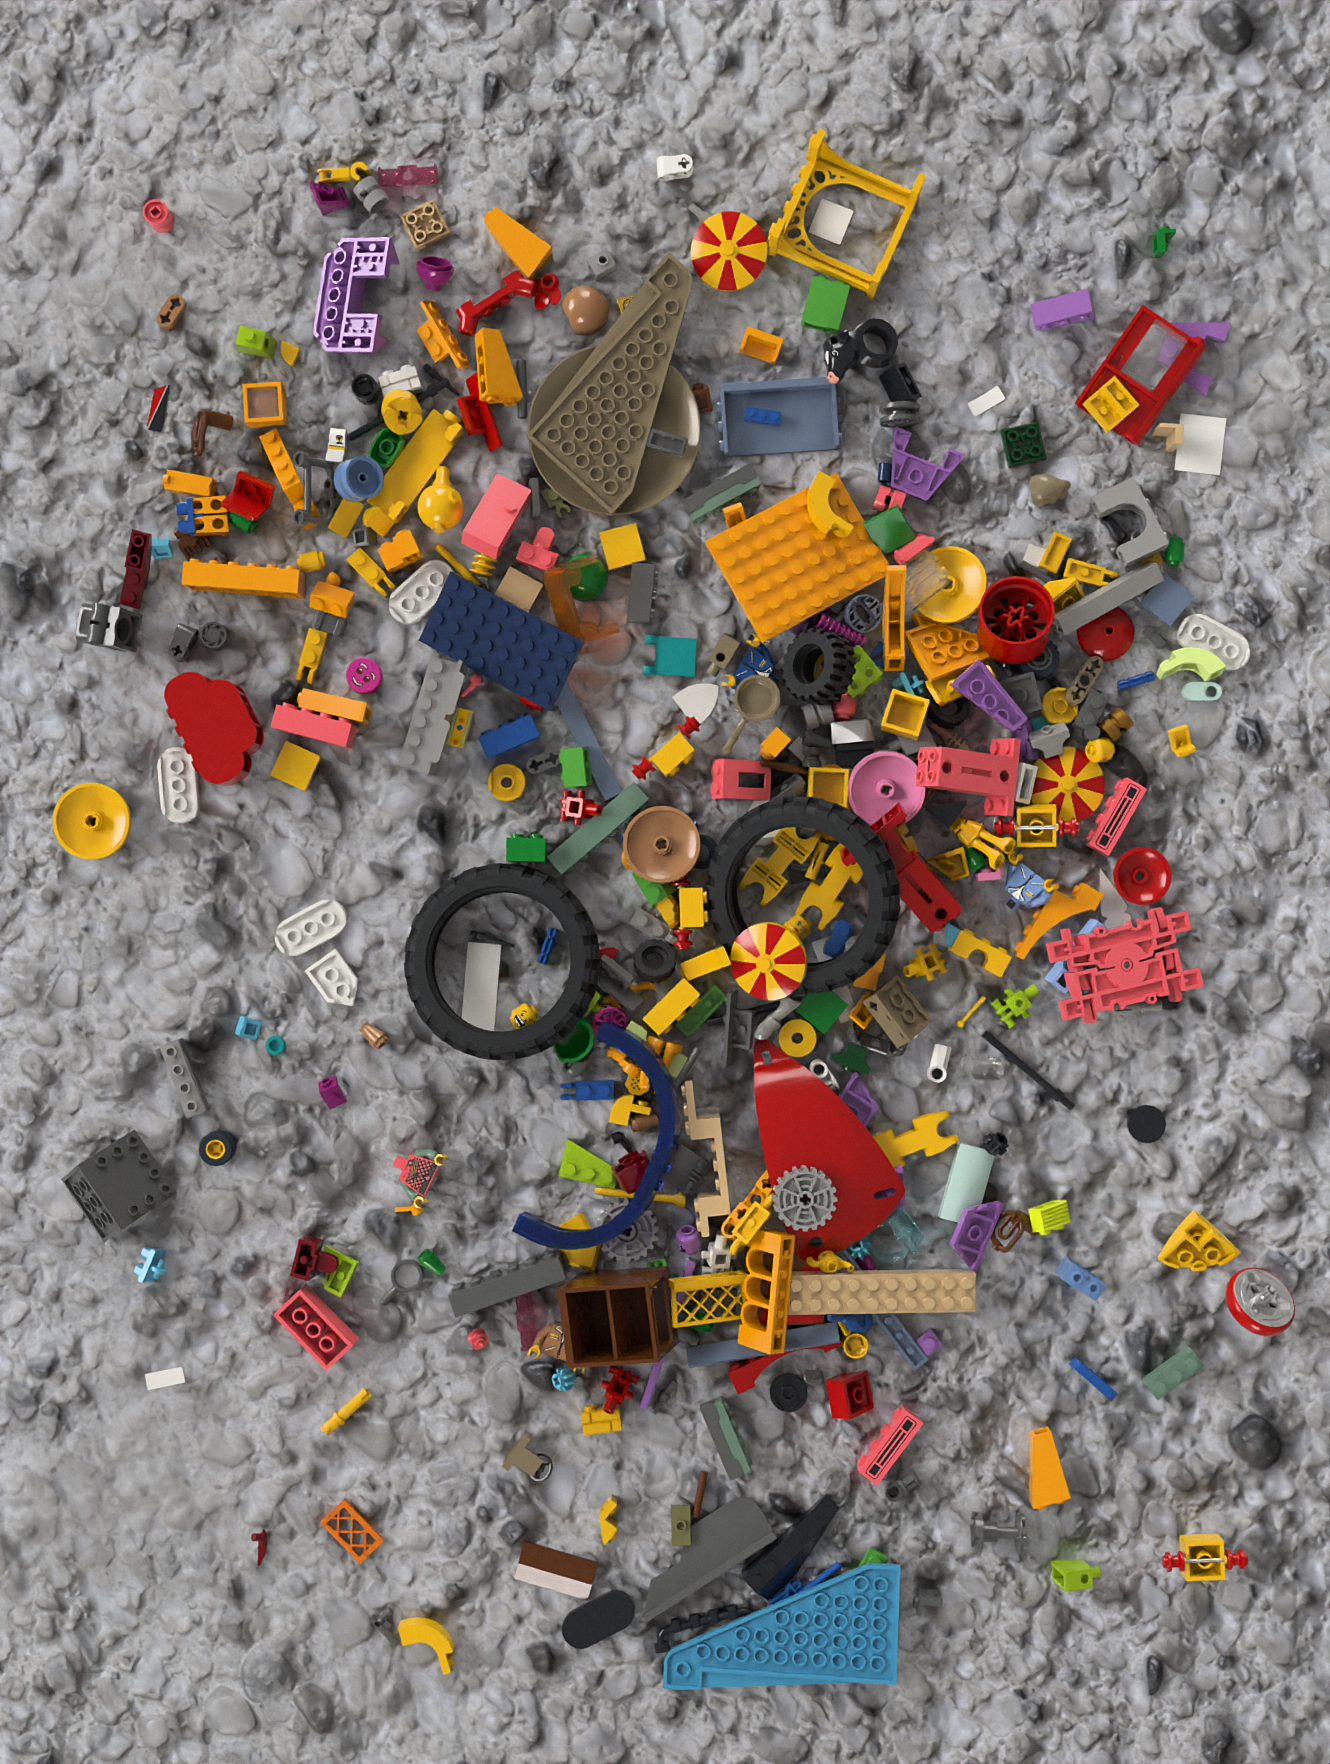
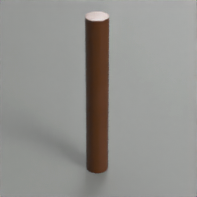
M763 758L760 760V766L808 776V768Z

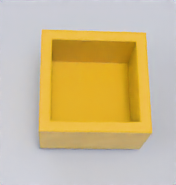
M892 689L881 722V730L918 741L930 700Z
M810 767L808 770L807 797L821 798L847 808L849 769Z

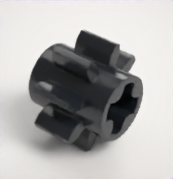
M991 1132L984 1141L986 1151L994 1156L997 1154L1002 1156L1007 1151L1006 1148L1009 1147L1006 1136L999 1132L995 1135Z

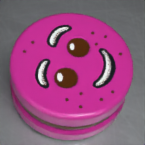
M358 658L347 667L346 681L350 688L357 693L371 694L381 686L383 673L380 666L373 660Z

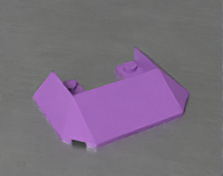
M390 237L342 238L337 243L339 246L332 253L329 252L324 257L313 333L322 343L323 349L329 353H375L388 340L380 336L381 315L361 314L366 279L388 278L390 265L400 264L393 240Z

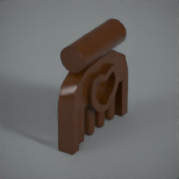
M179 531L174 533L179 540V549L188 561L190 557L184 549L187 550L192 558L194 555L189 547L192 548L196 555L198 554L196 547L200 552L203 551L199 541L204 549H207L202 537L209 547L212 546L206 536L190 537V534H181Z

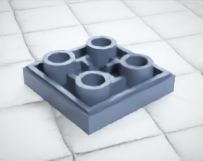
M1163 573L1164 580L1153 586L1139 604L1166 626L1170 627L1194 596L1166 573Z

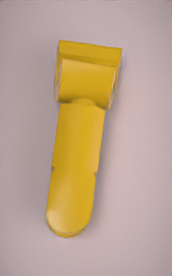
M362 162L354 163L351 169L350 167L318 169L317 173L320 178L318 183L352 181V178L358 183L362 180L359 176L360 172H365L367 175H371V172ZM327 174H331L332 178H327Z

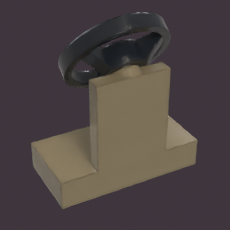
M525 1430L503 1460L502 1467L508 1471L514 1463L528 1473L533 1480L545 1481L552 1473V1460L546 1454H535L526 1448L532 1434ZM539 1456L546 1457L548 1462L543 1463L544 1460ZM549 1465L546 1476L539 1479L540 1473L544 1472L545 1467Z

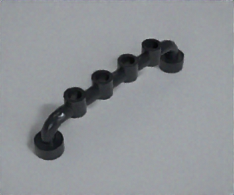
M730 1604L726 1606L727 1611L720 1613L718 1608L708 1610V1615L703 1617L700 1616V1613H693L689 1615V1620L682 1621L681 1617L673 1618L670 1620L671 1624L662 1627L658 1632L657 1642L654 1644L655 1652L664 1653L671 1649L669 1640H665V1635L668 1633H677L688 1628H698L709 1623L715 1624L725 1619H736L742 1615H749L754 1611L748 1607L738 1608L737 1604Z

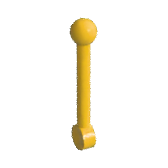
M984 995L968 1014L957 1022L959 1028L964 1027L966 1020L986 1000Z

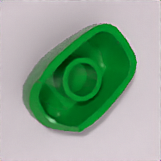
M383 428L375 437L368 457L375 460L381 468H389L404 448L406 441L404 434L398 435L389 428Z

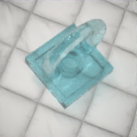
M901 1207L893 1212L890 1219H885L877 1228L866 1235V1238L868 1239L867 1242L872 1245L869 1248V1252L876 1259L886 1263H895L905 1258L909 1252L911 1254L916 1252L924 1235L905 1209ZM891 1227L893 1229L895 1237L900 1242H903L900 1252L894 1255H886L877 1250L873 1242V1236L879 1228Z

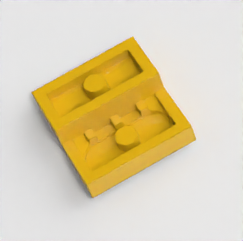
M1115 376L1082 404L1106 433L1139 406L1138 402Z

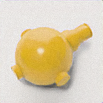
M439 466L437 468L436 479L433 485L421 493L417 504L420 519L426 526L433 529L435 533H444L445 530L457 525L464 511L462 497L452 487L449 480L450 469L446 466Z

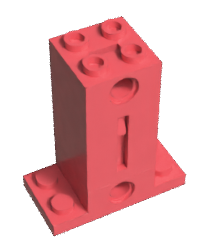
M992 739L990 754L948 747H920L916 786L986 796L984 815L1013 816L1021 739Z

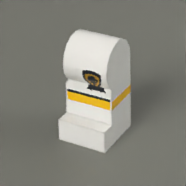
M330 429L325 461L331 465L338 466L346 461L347 429Z

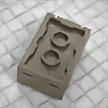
M898 975L883 983L876 991L862 1001L897 1048L915 1039L932 1022L931 1018Z

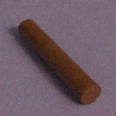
M707 1471L700 1472L692 1511L693 1517L698 1518L700 1515L708 1476Z

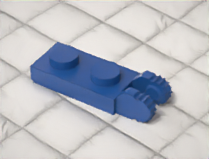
M584 1080L560 1083V1088L568 1089L575 1087L576 1094L560 1095L561 1100L614 1099V1080Z

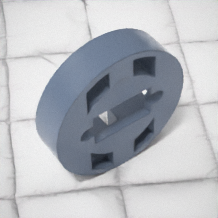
M858 594L847 602L844 609V619L847 626L852 630L860 633H869L875 630L881 623L883 615L882 605L874 596ZM855 604H861L870 616L868 618L869 623L863 622L855 612Z

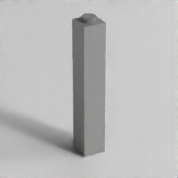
M1148 561L1055 613L1053 625L1056 632L1066 636L1162 582L1164 579L1161 566L1155 562Z

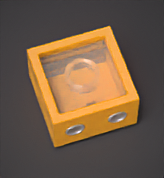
M281 382L242 384L244 420L249 428L288 425L285 386Z

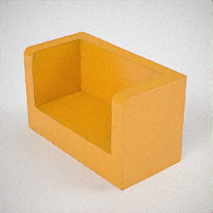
M747 326L739 353L775 365L784 339Z

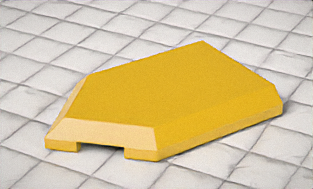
M583 1212L549 1230L568 1265L590 1271L595 1270L601 1244H598L597 1237Z

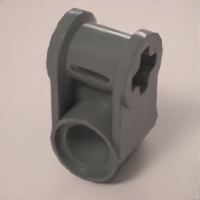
M179 623L168 650L169 655L178 662H186L190 658L192 649L198 639L199 630ZM182 650V654H176L177 651Z

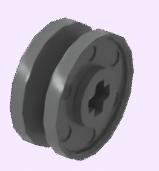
M910 401L882 404L879 407V413L887 416L881 417L879 423L882 427L886 428L916 426L920 423V417L914 415V413L919 412L920 405Z

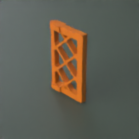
M345 1498L320 1522L359 1564L363 1563L384 1541L380 1534ZM345 1508L351 1516H340V1510ZM331 1519H337V1530L328 1523ZM340 1519H351V1530H340ZM353 1519H356L363 1526L364 1530H353ZM340 1533H351L350 1543H347ZM353 1533H364V1544H353ZM367 1533L375 1539L372 1544H366ZM353 1547H364V1552L359 1555Z

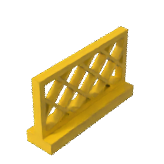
M742 1270L668 1279V1287L671 1289L672 1327L678 1328L741 1319V1314L734 1315L730 1310L736 1303H739L742 1308L746 1302L743 1284L748 1274ZM734 1285H740V1292L734 1297L729 1291ZM721 1287L724 1292L716 1299L711 1293L715 1288ZM702 1289L706 1294L698 1302L693 1295L697 1290ZM684 1292L688 1295L681 1304L677 1302L676 1293ZM728 1294L734 1300L726 1308L721 1301ZM710 1296L716 1302L707 1310L703 1303ZM690 1299L697 1303L691 1313L684 1308ZM720 1305L725 1311L720 1317H715L712 1312ZM701 1307L707 1313L702 1319H697L694 1315ZM683 1309L688 1316L684 1321L678 1322L677 1315Z

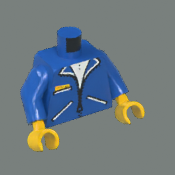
M752 633L754 636L753 642L748 639L746 640L751 645L733 676L725 674L729 681L728 683L722 682V685L736 690L739 683L751 675H762L770 678L776 685L778 684L779 679L770 674L774 668L773 658L766 646L754 633Z

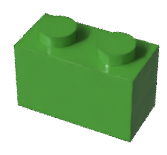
M588 746L560 749L559 761L563 769L561 780L564 783V787L592 784Z

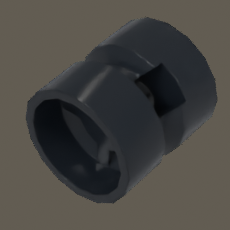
M360 374L354 378L351 387L358 401L364 405L376 403L380 398V388L374 378L368 374Z

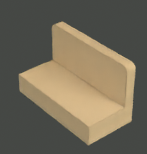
M1160 423L1152 431V436L1166 437L1165 452L1173 453L1183 444L1184 425Z

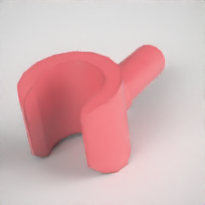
M479 674L469 677L472 684L460 694L463 698L473 688L482 684Z

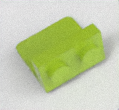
M856 645L853 648L855 653L853 657H856V664H854L856 673L853 674L852 685L848 686L849 690L847 691L852 698L855 696L861 697L868 691L866 687L871 683L873 685L877 684L883 678L881 675L884 672L880 666L877 667L860 645Z

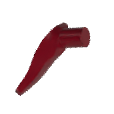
M265 1529L261 1533H253L251 1535L252 1541H258V1566L261 1565L267 1550L268 1540Z

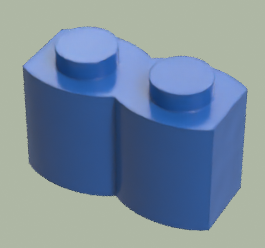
M842 919L837 920L832 927L831 937L824 944L823 954L832 958L841 955L845 950V942L853 934L854 925Z

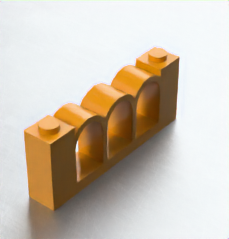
M762 1226L747 1245V1247H751L746 1255V1266L750 1274L744 1280L743 1292L748 1301L741 1308L742 1324H739L738 1344L767 1354L784 1353L795 1235ZM764 1252L774 1254L772 1273L767 1271L763 1265ZM762 1279L771 1281L770 1300L764 1298L761 1294L760 1282ZM759 1306L769 1309L767 1327L761 1325L758 1320L757 1311Z

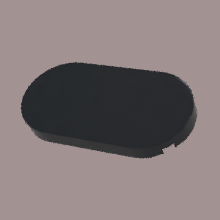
M612 1590L570 1611L562 1625V1635L565 1641L574 1648L585 1649L625 1629L630 1625L634 1617L633 1601L627 1594Z

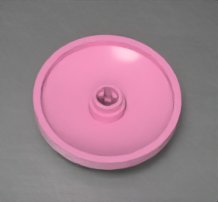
M894 751L875 752L859 761L848 779V800L854 813L859 815L869 825H872L899 802L907 814L905 823L910 821L920 810L925 798V787L916 786L918 766L909 757ZM884 785L889 786L888 790H886V791L882 790V789H883V786H884Z

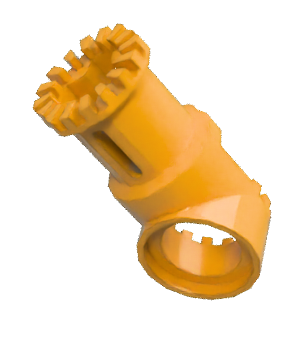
M614 1042L609 1047L610 1049H608L606 1056L618 1061L619 1065L622 1066V1070L627 1074L637 1077L642 1067L629 1059L631 1056L630 1051H625L618 1046L617 1042Z

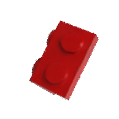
M240 470L237 473L234 490L221 502V506L230 512L243 516L247 520L256 521L271 506L275 486Z

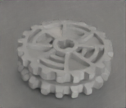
M801 1165L800 1169L794 1166L791 1172L784 1171V1177H778V1185L773 1186L775 1194L772 1195V1200L775 1202L773 1207L775 1212H778L779 1219L783 1220L788 1227L792 1225L796 1231L799 1228H802L803 1232H807L808 1228H812L814 1231L817 1230V1225L819 1224L823 1227L825 1220L832 1218L831 1211L836 1210L834 1202H837V1197L833 1194L836 1192V1189L831 1185L832 1181L828 1176L825 1177L826 1175L821 1170L817 1172V1169L813 1166L809 1169L806 1165ZM803 1194H806L809 1198L808 1200L806 1199V1202H802L800 1197L803 1198Z
M624 1198L623 1201L616 1199L613 1205L607 1204V1210L601 1211L600 1216L602 1218H598L596 1224L599 1226L596 1228V1234L599 1235L597 1242L602 1244V1251H608V1256L610 1258L613 1256L617 1257L619 1262L625 1259L626 1263L630 1262L633 1258L636 1261L640 1260L641 1255L647 1256L648 1249L652 1250L654 1248L653 1241H657L658 1235L655 1234L658 1232V1225H655L657 1218L652 1216L653 1210L645 1208L646 1203L644 1202L637 1203V1199L629 1201L628 1198ZM628 1225V1228H632L630 1234H626V1231L623 1233L624 1226Z

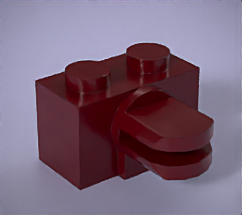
M305 1235L299 1238L290 1276L309 1281L315 1277L316 1270L330 1274L338 1268L339 1259L335 1255L321 1251L324 1240Z

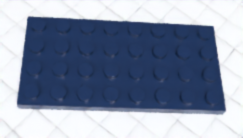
M450 571L418 640L457 662L459 660L463 661L467 665L466 667L548 711H552L585 643L581 639L453 571Z

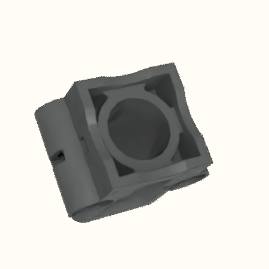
M83 603L76 622V640L93 646L124 652H136L138 644L137 633L143 615L121 607L99 603Z

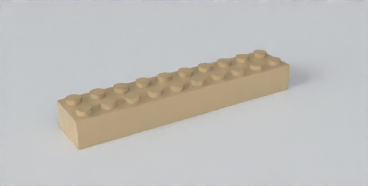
M970 1269L837 1271L834 1273L792 1271L788 1315L976 1312V1273Z

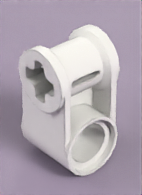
M686 154L661 156L656 159L657 175L660 181L689 178L693 173L692 158Z
M816 1059L810 1063L809 1070L832 1091L840 1089L833 1074H831L827 1065L822 1060ZM821 1064L823 1065V1071L819 1074L814 1073V1067Z

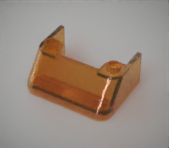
M596 554L550 567L543 573L544 585L558 628L582 641H593L620 632L617 623L601 628L592 621L581 623L570 587L577 585L581 581L582 573L580 567L598 562Z

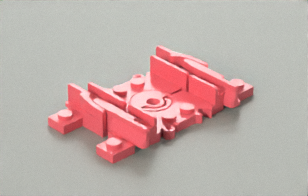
M1161 907L1147 909L1148 919H1136V927L1132 925V921H1126L1125 925L1110 929L1098 926L1095 927L1094 933L1074 936L1075 946H1073L1070 928L1060 929L1062 940L1047 943L1046 947L1050 963L1067 960L1068 972L1064 973V977L1072 998L1058 1001L1062 1020L1082 1017L1083 1023L1091 1024L1097 1021L1096 1012L1106 1010L1115 1012V1003L1118 1004L1120 1010H1124L1126 1005L1142 1001L1154 1004L1157 1001V997L1168 995L1170 1002H1178L1182 1000L1181 991L1203 987L1200 967L1183 971L1178 948L1170 947V944L1176 943V933L1192 930L1188 911L1164 916ZM1125 962L1129 963V967L1127 969L1124 968ZM1085 965H1094L1095 968H1084V969H1083V966H1085ZM1107 968L1106 970L1097 971V969ZM1081 990H1088L1089 993L1082 994Z

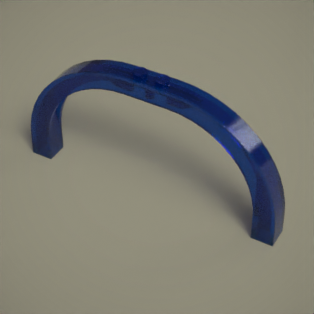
M610 1020L602 1022L596 1039L629 1056L649 1079L657 1098L660 1115L657 1144L633 1198L620 1214L606 1224L590 1229H567L552 1225L526 1211L520 1213L512 1231L539 1245L562 1250H578L597 1246L616 1238L632 1227L644 1215L656 1193L661 1191L664 1185L662 1181L664 1175H667L672 1167L670 1162L677 1146L680 1130V1105L674 1081L663 1060L646 1041L637 1034Z

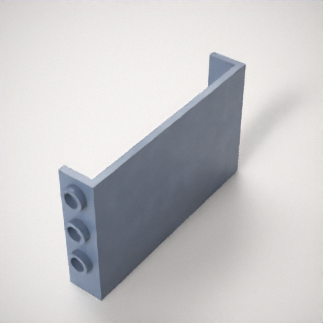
M827 377L720 384L719 386L720 402H717V414L721 413V421H718V432H722L723 440H719L720 452L723 451L724 457L838 450L839 444H842V432L838 431V425H841V413H837V406L840 405V395L836 394V385L829 383ZM746 406L782 412L780 425L773 426L744 421Z

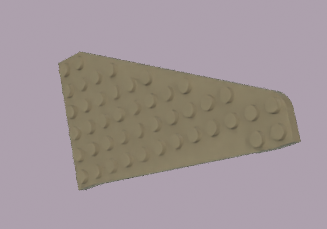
M670 252L654 268L643 286L549 411L526 435L533 444L611 515L633 493L692 289V275L690 271Z

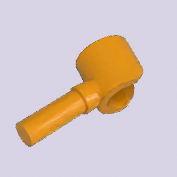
M414 1204L407 1207H395V1212L411 1210L413 1216L423 1212L422 1209L416 1208Z

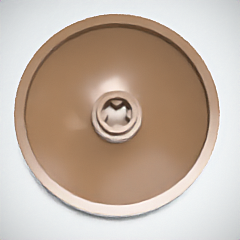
M655 806L640 812L629 823L623 838V851L628 865L639 877L653 883L665 884L683 878L693 869L700 855L701 841L696 825L684 812L669 806Z

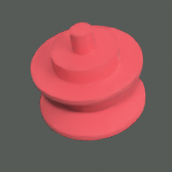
M477 1328L469 1333L467 1340L473 1349L478 1350L487 1345L489 1337L485 1334L484 1329Z

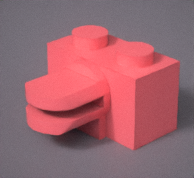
M542 527L538 530L533 545L522 541L516 556L517 563L553 576L560 559L558 554L551 552L555 540L554 532L548 527Z

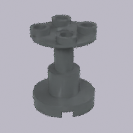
M972 1512L971 1519L975 1520L973 1525H970L973 1552H982L984 1542L997 1543L998 1539H1015L1017 1553L1021 1554L1024 1547L1027 1545L1026 1534H1023L1025 1515L1016 1514L1015 1527L997 1526V1522H983L981 1512Z

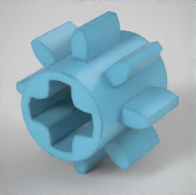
M866 1237L846 1248L854 1259L858 1256L863 1260L865 1256L870 1255L869 1248L872 1245L867 1242L868 1239Z
M564 1366L557 1368V1373L553 1374L552 1377L554 1387L559 1389V1391L564 1390V1392L571 1390V1385L576 1382L574 1371Z

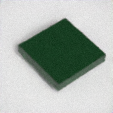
M1039 422L1000 430L1008 468L1047 459Z

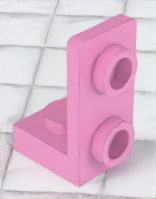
M991 843V848L1002 853L998 847ZM1003 864L999 869H993L994 872H991V868L979 869L980 873L975 874V881L1001 879V875L1004 874Z

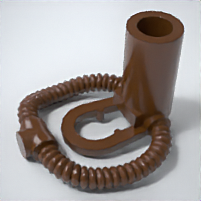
M202 409L201 412L196 413V420L191 432V445L195 456L202 457L205 450L207 426L230 431L233 425V416L208 409Z
M1021 1210L1001 1212L990 1238L993 1245L992 1248L997 1252L1007 1253L1018 1242L1024 1231L1032 1236L1038 1235L1039 1232H1032L1030 1216ZM1008 1216L998 1228L999 1238L1006 1240L1011 1237L1016 1228L1019 1229L1013 1239L1004 1247L996 1239L995 1231L999 1224L998 1222ZM1011 1221L1013 1223L1012 1227H1009L1008 1233L1003 1235L1004 1227Z

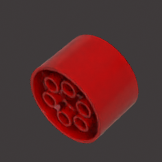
M1007 577L993 583L983 594L979 605L977 637L982 649L993 659L1006 664L1026 663L1039 656L1049 642L1055 614L1054 602L1050 593L1039 582L1027 577ZM1006 601V608H1004L1001 602ZM1028 603L1033 605L1029 610H1027L1028 608L1026 607ZM985 620L991 621L992 624H985ZM1038 626H1046L1044 630L1037 628ZM993 632H999L1001 635L996 636ZM1032 635L1034 638L1028 639L1026 636Z

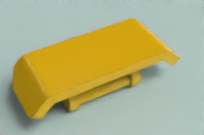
M988 661L983 662L997 680L998 676ZM967 669L932 682L929 680L925 681L929 692L938 705H945L963 697L950 684Z

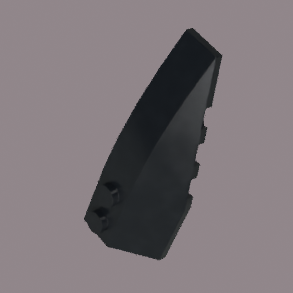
M826 1493L742 1570L743 1580L755 1593L769 1600L798 1573L840 1509L839 1506Z

